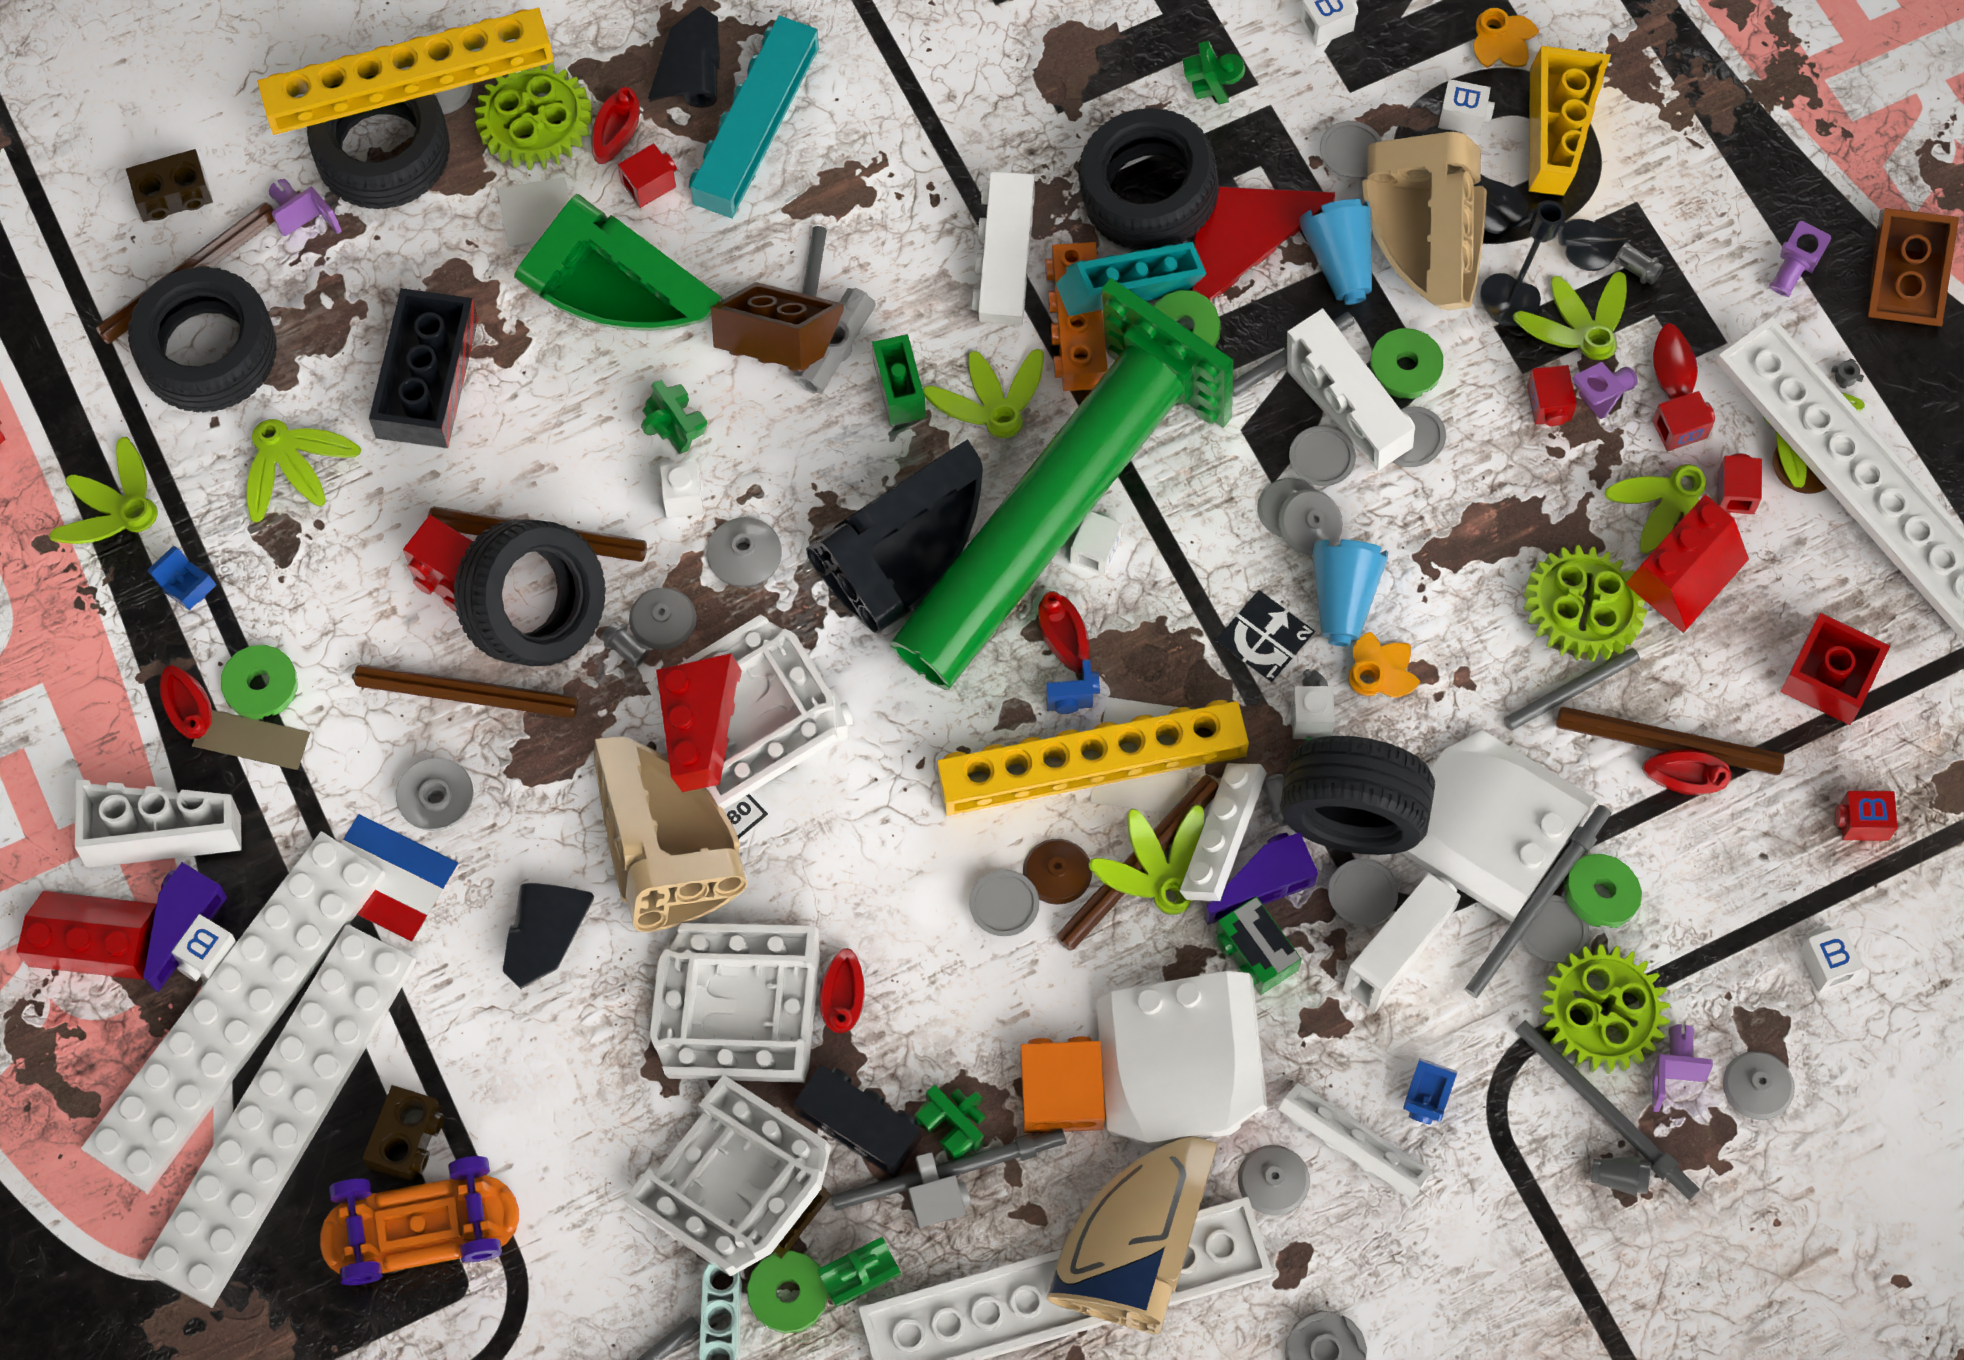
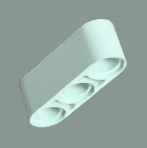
M711 1263L705 1268L702 1281L699 1360H710L717 1354H724L730 1360H739L742 1302L740 1274L737 1272L732 1275L734 1278L733 1283L727 1289H715L712 1286L715 1276L725 1272ZM717 1314H727L732 1318L731 1324L724 1330L718 1331L710 1327L712 1318Z

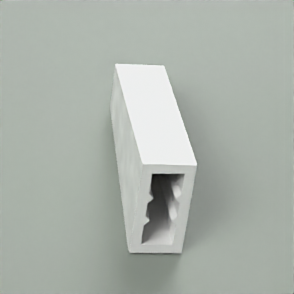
M1428 873L1352 963L1342 991L1375 1014L1457 908L1461 895L1457 893L1456 887L1443 877L1436 878Z

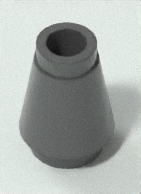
M1641 1156L1593 1159L1591 1183H1598L1599 1185L1636 1197L1638 1193L1648 1194L1651 1162L1642 1161Z

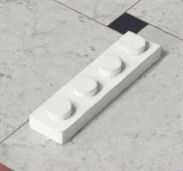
M1227 763L1180 889L1181 894L1186 900H1221L1267 774L1261 764Z
M1299 1083L1287 1094L1278 1108L1293 1124L1306 1128L1321 1138L1326 1146L1341 1151L1353 1159L1358 1167L1374 1173L1386 1181L1394 1191L1406 1194L1412 1199L1416 1197L1433 1172Z

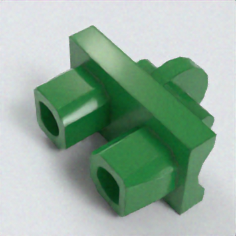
M1209 41L1199 43L1200 54L1182 59L1185 77L1188 83L1192 82V88L1197 100L1215 96L1219 105L1228 103L1229 98L1223 84H1234L1243 77L1245 73L1244 62L1242 58L1233 53L1225 54L1218 59Z
M662 379L653 382L651 385L653 393L646 400V407L642 410L646 418L641 424V429L646 435L651 436L658 433L662 440L668 438L678 454L689 451L692 440L704 434L708 424L707 420L699 411L685 414L683 408L687 407L689 397L682 384L667 387Z
M934 1084L926 1091V1101L915 1113V1119L918 1121V1124L926 1132L930 1133L944 1120L952 1131L940 1141V1146L953 1160L961 1157L970 1149L976 1153L984 1146L982 1142L984 1135L967 1117L969 1116L977 1125L984 1121L986 1116L977 1108L983 1101V1097L978 1092H974L969 1097H966L957 1089L950 1096L959 1105L956 1107Z
M883 1236L817 1269L835 1308L901 1275V1271L892 1257Z

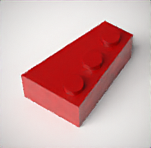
M731 653L656 670L670 775L682 793L720 785L729 740L727 733L730 717L733 716L735 709L734 697L737 682H740L742 673L741 668Z

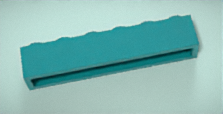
M778 15L773 27L768 26L762 39L763 47L758 55L754 54L747 69L748 76L744 83L740 82L737 85L733 95V105L729 112L724 111L718 125L719 132L715 140H709L703 154L704 161L700 169H694L688 184V188L692 192L693 205L733 219L819 50L818 29Z

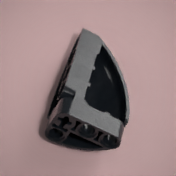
M967 439L862 507L835 525L831 532L806 548L808 559L829 589L861 623L876 634L920 606L962 553L968 541L977 514L983 474L981 459L969 440Z

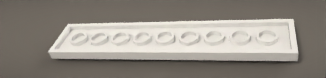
M1771 316L1720 353L1715 362L1964 641V529L1776 319Z
M321 831L81 1149L90 1157L148 1195L326 957L346 924L349 925L359 910L386 876L384 871Z
M346 924L141 1265L140 1270L143 1273L213 1308L416 964L414 957Z
M1249 1197L1199 1210L1175 1293L1172 1292L1169 1306L1272 1277L1273 1272ZM1062 1250L859 1307L873 1360H984L1112 1322L1060 1307L1046 1299Z

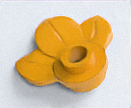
M1489 8L1481 13L1476 21L1475 27L1478 36L1473 44L1474 54L1480 64L1489 68L1499 59L1503 64L1510 67L1526 66L1529 52L1525 41L1530 40L1539 33L1536 25L1525 16H1508L1505 11L1499 8ZM1494 25V26H1496L1498 29H1492V28H1490V27H1488V26Z
M1372 632L1364 634L1356 641L1352 651L1355 664H1353L1349 671L1348 682L1357 694L1374 696L1382 693L1389 697L1397 698L1410 694L1419 686L1420 680L1414 674L1406 671L1411 657V645L1409 643H1391L1381 646L1379 640ZM1370 675L1374 681L1370 684L1364 683L1360 677Z

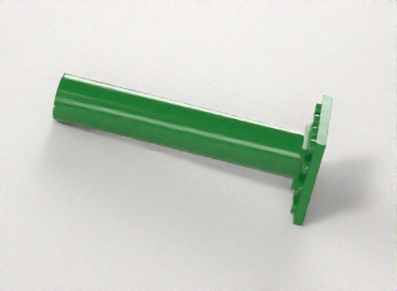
M1112 278L1102 287L1105 346L1109 356L1115 360L1114 363L890 642L892 650L908 667L918 675L924 674L925 680L943 690H949L1176 403L1184 405L1187 403L1196 409V414L1202 420L1209 424L1215 422L1222 428L1232 418L1233 359Z

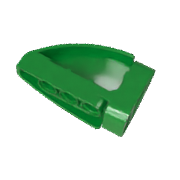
M580 194L574 195L567 202L522 260L514 274L515 279L559 310L594 324L624 330L657 331L699 324L710 318L711 306L723 300L720 295L612 215L607 218L604 212Z

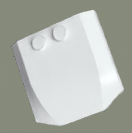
M762 615L755 617L680 663L684 664L731 653L742 670L740 682H737L734 714L730 717L727 733L729 740L720 785L707 787L717 805L723 809L837 740L836 703L833 694L797 636L785 628L782 629L774 625ZM655 678L647 683L646 686L662 711L658 680Z
M1481 730L1446 748L1430 769L1435 779V791L1427 835L1416 847L1401 852V854L1436 876L1447 879L1457 889L1513 923L1569 842L1573 832L1578 826L1581 827L1595 808L1598 799Z
M681 923L677 929L678 935L670 948L664 949L658 959L650 1038L654 1048L657 1050L667 1078L719 1080L722 1075H725L733 1081L804 1083L810 1063L820 958L819 931L817 927L803 925Z
M1217 972L1111 991L1096 1000L1099 1041H1101L1107 1130L1112 1136L1118 1138L1122 1136L1151 1148L1161 1147L1183 1137L1209 1139L1227 1136L1240 1129V1124L1255 1113L1259 1112L1261 1114L1267 1110L1254 985L1250 973Z
M722 1075L698 1105L703 1114L656 1173L647 1169L623 1201L636 1213L729 1276H732L770 1255L822 1188L831 1147L822 1137L727 1076Z

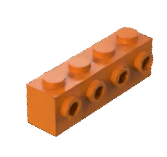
M1096 242L1052 245V259H1045L1046 280L1053 281L1054 291H1048L1049 313H1056L1057 323H1051L1052 345H1059L1060 356H1054L1055 378H1062L1063 391L1091 390L1108 370L1102 310L1069 316L1055 284L1066 273V268L1069 265L1081 260L1097 259Z

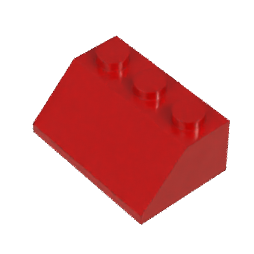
M1705 494L1626 582V585L1684 633L1749 560L1735 519Z
M43 891L25 914L16 953L28 967L143 980L157 904Z

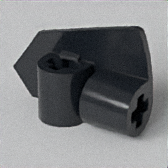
M702 6L686 15L670 29L648 96L649 102L670 96L684 95L686 103L693 107L705 108L716 103L717 69H720L718 17Z
M539 883L520 885L515 922L508 931L503 964V973L517 987L522 989L559 968L594 900V895L591 892Z

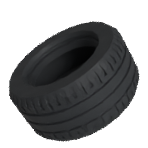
M369 76V77H367V78H365V79H370V78H373V77H375V76ZM334 85L330 88H336L340 85ZM434 94L307 126L308 144L324 184L329 187L332 193L341 197L345 202L359 207L387 209L402 206L418 199L422 194L428 192L434 186V183L440 179L439 177L442 176L449 159V134L441 105ZM375 115H396L408 120L416 128L415 135L405 150L396 157L381 162H363L350 157L342 149L343 141L350 129L361 120Z
M1159 108L1135 109L1122 113L1101 125L1092 134V137L1088 139L1081 152L1078 179L1088 218L1102 236L1106 237L1109 241H1113L1114 244L1121 245V247L1131 250H1150L1169 244L1177 245L1183 243L1206 224L1205 222L1209 220L1214 207H1216L1219 185L1213 148L1203 130L1195 122H1191L1188 117H1184L1182 114ZM1161 155L1173 159L1186 169L1187 172L1182 186L1169 198L1154 204H1136L1122 199L1111 190V184L1116 173L1129 161L1142 156Z
M192 267L174 272L153 284L140 297L138 304L133 309L134 311L128 324V342L133 359L150 390L158 398H161L163 402L168 403V405L176 406V408L184 409V411L193 410V412L197 413L201 411L202 413L215 412L241 403L242 400L249 398L251 394H254L257 391L256 389L263 385L262 382L266 381L267 375L272 370L271 367L274 365L277 350L276 333L272 321L256 289L235 273L212 267ZM205 313L223 314L237 321L240 325L237 342L228 354L214 363L203 366H186L169 359L165 355L168 339L176 327L190 317Z
M529 519L507 520L483 531L482 535L479 534L475 541L470 544L469 548L466 549L465 556H462L461 563L458 565V573L455 575L453 598H455L454 605L457 608L456 615L459 617L458 621L460 625H463L462 629L464 633H467L468 639L472 641L475 647H478L480 651L485 652L489 657L526 666H551L569 659L571 655L577 654L593 637L605 607L606 587L605 578H603L604 573L603 569H601L600 561L597 560L596 553L593 552V548L588 545L585 538L575 533L573 529L550 521ZM536 551L551 566L556 577L558 592L554 609L546 622L533 632L523 634L512 625L504 611L502 591L505 577L514 562L525 554Z
M1356 736L1318 737L1304 742L1290 755L1282 790L1280 811L1285 822L1296 833L1300 832L1302 837L1314 843L1358 854H1397L1416 847L1427 835L1435 791V779L1424 761L1411 752L1395 745Z

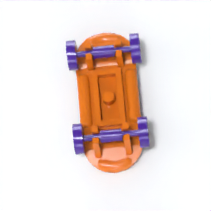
M483 1156L465 1157L450 1162L448 1164L450 1179L374 1194H371L369 1180L349 1179L340 1181L329 1187L330 1200L340 1204L324 1220L320 1232V1249L323 1259L332 1270L340 1274L341 1283L344 1285L367 1284L381 1279L382 1273L460 1258L464 1262L491 1260L502 1254L501 1247L507 1244L516 1232L519 1223V1207L516 1197L507 1185L496 1178L487 1176L490 1172L489 1161L487 1157Z

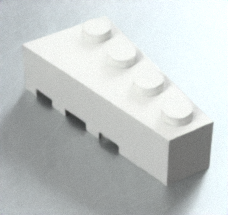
M991 171L990 183L983 182L981 204L988 205L987 218H980L978 240H985L984 253H977L975 275H982L981 289L974 288L972 310L979 311V322L1023 325L1027 286L1026 270L1028 269L1030 254L1029 234L1032 233V216L1035 201L1034 174Z
M1323 308L1287 331V372L1378 471L1413 448L1415 425L1408 414L1400 410Z
M75 779V849L86 868L241 850V815L230 794L181 790L180 793L163 791L161 787L146 786V789L125 787L123 783L108 782L107 785L91 784L89 780Z

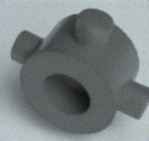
M1854 359L1843 361L1839 366L1833 365L1831 372L1835 373V379L1841 388L1852 386L1856 381L1862 382L1864 375L1860 374V367Z
M1306 669L1303 672L1305 676L1301 681L1303 687L1328 686L1326 679L1316 670L1310 671Z

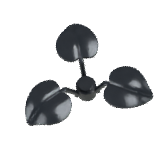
M1482 174L1481 181L1474 185L1483 186L1487 191L1485 231L1499 234L1505 231L1508 226L1512 229H1518L1530 221L1529 232L1534 239L1517 279L1506 273H1496L1485 279L1481 286L1480 299L1483 307L1490 317L1501 325L1518 326L1513 319L1515 312L1524 311L1535 315L1538 311L1541 301L1539 290L1531 284L1522 282L1541 242L1550 241L1557 234L1559 244L1567 246L1565 255L1569 262L1586 271H1599L1609 266L1616 258L1622 246L1629 241V238L1616 230L1593 221L1574 219L1565 223L1563 221L1565 218L1564 209L1554 201H1543L1536 209L1532 208L1529 214H1527V201L1518 190L1505 183L1491 180Z

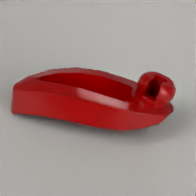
M622 87L603 103L596 116L592 129L591 147L594 160L598 164H606L611 161L628 144L639 123L640 106L634 90L629 87Z
M1668 323L1663 326L1656 339L1653 352V366L1661 389L1672 400L1693 392L1697 381L1698 367L1693 350L1686 338L1675 325Z
M1049 591L1043 596L1038 608L1041 634L1051 652L1061 663L1071 671L1081 673L1082 660L1090 659V643L1086 625L1070 600L1058 592Z
M167 666L161 675L160 682L161 700L166 714L179 733L186 738L198 739L206 734L212 724V708L207 693L191 674L176 666Z
M1691 749L1662 752L1649 757L1642 765L1644 774L1650 780L1671 791L1686 795H1704L1718 792L1726 788L1731 781V771L1725 762L1708 753Z
M849 948L842 949L831 960L823 975L819 990L821 1016L825 1025L836 1033H845L854 1028L862 1013L865 1000V981L862 968L856 954Z

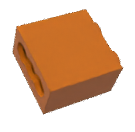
M1077 1036L1069 1038L1068 1042L1052 1043V1040L1048 1038H1035L1029 1040L1028 1044H1021L1024 1133H1046L1058 1129H1063V1132L1104 1130L1105 1109L1101 1041H1092L1090 1037Z

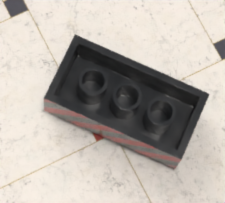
M400 288L369 415V421L376 439L441 448L449 447L478 323V315L473 298Z

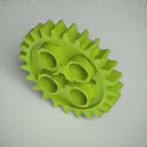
M550 64L546 71L541 70V66H537L533 70L526 69L518 73H510L507 78L502 76L495 77L497 86L485 85L487 95L478 96L480 107L475 108L477 117L475 122L482 144H487L491 155L498 153L501 163L506 162L511 157L513 168H517L524 161L528 170H532L534 162H539L541 167L546 169L547 160L549 159L560 165L559 155L563 153L570 158L573 157L571 146L582 148L581 136H589L588 124H592L590 100L587 99L585 87H579L577 77L569 79L566 69L556 74L554 64ZM547 93L546 96L537 97L539 94ZM511 107L515 108V109L512 110V111H504V110H506L507 108H511ZM558 120L563 121V122L560 123V124H551V123H553L554 121H558ZM523 135H531L525 139L520 138Z
M1577 545L1572 555L1563 547L1558 557L1549 553L1545 562L1539 561L1534 572H1531L1528 585L1523 593V597L1527 598L1523 610L1532 612L1527 623L1540 625L1535 636L1540 637L1547 634L1549 636L1546 644L1548 648L1556 643L1561 645V656L1570 649L1573 650L1574 659L1577 661L1582 652L1587 653L1590 662H1594L1598 652L1608 660L1613 650L1621 654L1626 644L1631 646L1637 637L1636 634L1640 633L1644 625L1642 621L1647 614V610L1642 607L1646 601L1626 585V582L1635 571L1628 570L1623 572L1621 567L1624 560L1622 559L1614 564L1609 562V551L1600 558L1597 557L1596 548L1593 546L1588 554H1584L1580 545ZM1587 576H1590L1591 585L1587 604L1590 608L1585 616V631H1581L1579 629V622L1585 604V599L1582 595L1587 588ZM1571 579L1575 582L1576 586L1567 585L1563 580ZM1599 586L1608 587V591L1611 594L1603 592ZM1558 611L1568 612L1572 619L1562 617ZM1595 618H1599V621L1604 622L1607 626L1598 624Z
M1599 944L1595 949L1594 956H1592L1590 950L1587 947H1583L1580 950V960L1573 953H1570L1565 958L1567 966L1558 963L1553 970L1558 977L1549 976L1546 979L1545 983L1553 990L1543 991L1540 995V998L1549 1002L1550 1005L1542 1007L1539 1014L1549 1016L1551 1020L1542 1028L1545 1031L1555 1030L1556 1035L1552 1038L1550 1044L1555 1045L1562 1042L1565 1045L1561 1053L1563 1057L1571 1052L1576 1054L1574 1066L1578 1067L1584 1060H1588L1590 1072L1593 1073L1600 1063H1603L1606 1074H1610L1614 1071L1615 1063L1617 1062L1619 1068L1624 1072L1630 1068L1629 1058L1635 1064H1641L1644 1061L1642 1051L1651 1055L1657 1050L1651 1041L1661 1042L1664 1039L1665 1035L1657 1028L1666 1027L1669 1024L1670 1020L1661 1016L1660 1013L1670 1008V1004L1661 1002L1658 998L1667 989L1665 987H1654L1653 983L1660 976L1658 973L1648 976L1644 973L1648 966V961H1644L1638 966L1633 964L1635 952L1632 951L1625 958H1621L1620 948L1615 946L1610 954L1606 955L1603 944ZM1593 974L1601 978L1604 985L1603 990L1596 991L1590 988L1586 979L1587 975ZM1573 992H1579L1583 998H1576ZM1623 993L1633 994L1639 1001V1008L1634 1010L1628 1008L1623 1002ZM1602 1002L1609 1005L1607 1009L1609 1014L1607 1016L1600 1013L1602 1010L1600 1004ZM1576 1008L1583 1011L1587 1017V1024L1578 1025L1573 1022L1570 1017V1009ZM1627 1020L1635 1021L1636 1027H1632ZM1606 1027H1614L1620 1031L1623 1038L1622 1044H1615L1608 1040Z

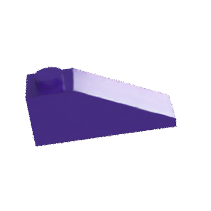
M1298 832L1290 836L1288 833H1281L1270 838L1267 844L1225 886L1221 900L1211 901L1206 906L1204 917L1206 924L1210 925L1218 922L1256 896L1264 905L1315 886L1318 872L1301 833Z
M181 862L176 870L170 871L165 876L161 884V891L158 894L143 976L150 987L156 992L161 990L179 965L171 952L197 916L200 914L211 921L228 898L218 883Z

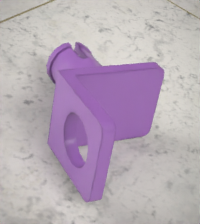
M286 179L277 180L284 189L283 191L275 183L270 186L269 195L280 205V207L272 212V216L283 236H287L319 214L336 234L342 232L333 210L312 186L300 194L296 193Z
M1800 221L1788 242H1784L1780 258L1784 259V262L1773 282L1770 283L1769 288L1782 296L1790 297L1803 271L1806 270L1813 273L1831 240V235L1804 221ZM1806 234L1814 236L1818 241L1816 251L1810 254L1798 248L1797 240L1799 237Z
M1600 362L1575 374L1572 381L1580 389L1579 396L1599 419L1607 417L1622 393L1635 388L1638 378L1630 367H1622L1620 370L1612 373L1603 362Z
M1682 1024L1673 1025L1669 1028L1670 1055L1659 1054L1652 1071L1653 1112H1659L1664 1101L1665 1079L1706 1082L1713 1067L1712 1059L1694 1057V1028L1689 1025H1685L1684 1034H1682Z

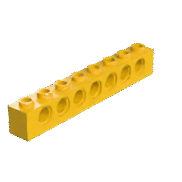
M540 7L530 10H518L514 14L495 19L487 18L479 23L460 28L452 27L444 32L425 37H414L409 41L391 46H379L374 50L356 55H344L337 60L321 64H309L302 69L286 73H274L267 78L257 80L272 134L276 135L553 63L554 59ZM515 39V41L513 42H506L508 40ZM480 48V50L478 51H471L473 49ZM369 76H375V77L370 78V79H365V78H367V77H369ZM334 85H340L336 88H330ZM299 94H304V95L301 96V97H295V96H297V95H299Z
M1216 700L1208 703L1204 708L1194 710L1188 707H1181L1170 711L1168 715L1158 717L1141 715L1133 718L1131 722L1118 725L1114 722H1105L1096 725L1092 730L1078 732V730L1070 729L1058 733L1056 737L1042 740L1040 737H1029L1021 740L1016 745L1003 747L1001 744H993L984 747L981 752L966 754L965 752L949 753L943 759L937 760V773L946 815L950 816L1246 757L1249 741L1239 702L1228 703L1226 700ZM1198 728H1208L1213 732V735L1208 738H1202L1194 731ZM1162 735H1170L1176 742L1172 745H1163L1157 738ZM1131 742L1136 744L1139 749L1128 753L1119 746L1123 743ZM1087 750H1096L1102 756L1096 760H1088L1082 753ZM1050 757H1057L1064 764L1053 768L1046 765L1045 760ZM1018 764L1022 765L1026 771L1020 775H1013L1007 771V768ZM975 772H983L989 778L984 782L977 783L972 781L969 776Z

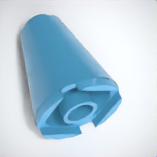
M1361 199L1341 200L1322 205L1323 212L1312 216L1311 210L1299 217L1300 228L1336 299L1344 300L1346 305L1366 300V294L1372 291L1371 207L1369 201L1366 200L1362 205Z
M1329 539L1316 541L1313 544L1312 555L1321 635L1329 638L1328 643L1331 645L1351 646V641L1359 640L1388 560V551L1381 552V547L1378 545L1355 540L1341 539L1340 545L1329 546Z

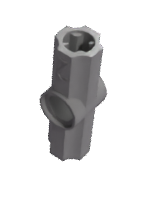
M856 287L854 289L847 288L839 303H843L844 311L833 337L842 338L843 340L838 344H829L823 358L811 364L808 369L796 371L794 374V380L803 389L813 394H822L841 362L849 358L853 342L876 307L875 300L869 297L866 292Z

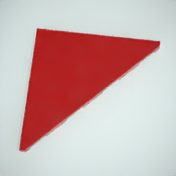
M1219 187V195L1213 213L1210 215L1209 220L1205 222L1206 224L1194 236V246L1207 274L1192 287V291L1207 297L1210 301L1216 296L1222 295L1238 282L1243 274L1253 266L1259 265L1274 253L1277 247L1290 236L1293 237L1301 231L1299 217L1310 210L1312 211V216H1315L1322 211V205L1334 202L1335 192Z

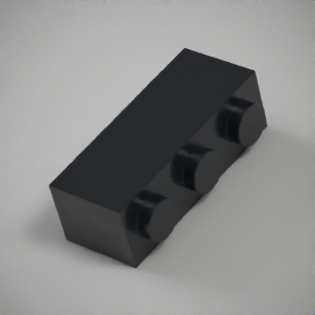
M820 1065L793 1103L795 1114L882 1171L895 1177L921 1140V1131L917 1127L918 1121L903 1110H898L895 1113L884 1106L885 1100L876 1092L868 1088L863 1092L850 1084L852 1079L842 1070L836 1067L829 1070Z

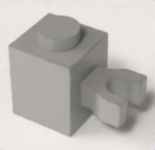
M932 1152L917 1156L915 1159L923 1185L909 1188L907 1191L918 1229L965 1216V1207L971 1205L965 1182L958 1183L956 1175L939 1180Z

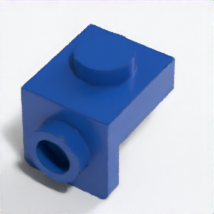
M172 546L148 569V573L164 593L187 610H191L197 603L201 602L206 594L216 586L212 578L189 562L176 546Z
M1090 659L1082 660V680L1046 683L1047 711L1071 714L1082 708H1093L1094 694H1100L1098 671H1091Z
M1419 1058L1403 1106L1404 1110L1410 1112L1409 1117L1424 1124H1432L1433 1120L1441 1122L1458 1071Z

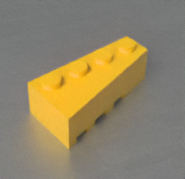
M1548 46L1540 47L1530 67L1529 191L1564 196L1577 172L1587 138L1586 134L1593 118L1594 107L1611 55Z

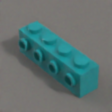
M1188 242L1177 245L1169 244L1150 250H1137L1117 256L1109 255L1095 260L1077 261L1066 268V273L1055 284L1068 315L1072 316L1103 310L1102 287L1110 278L1143 300L1150 301L1161 299L1165 295L1179 290L1189 291L1207 273L1194 243Z

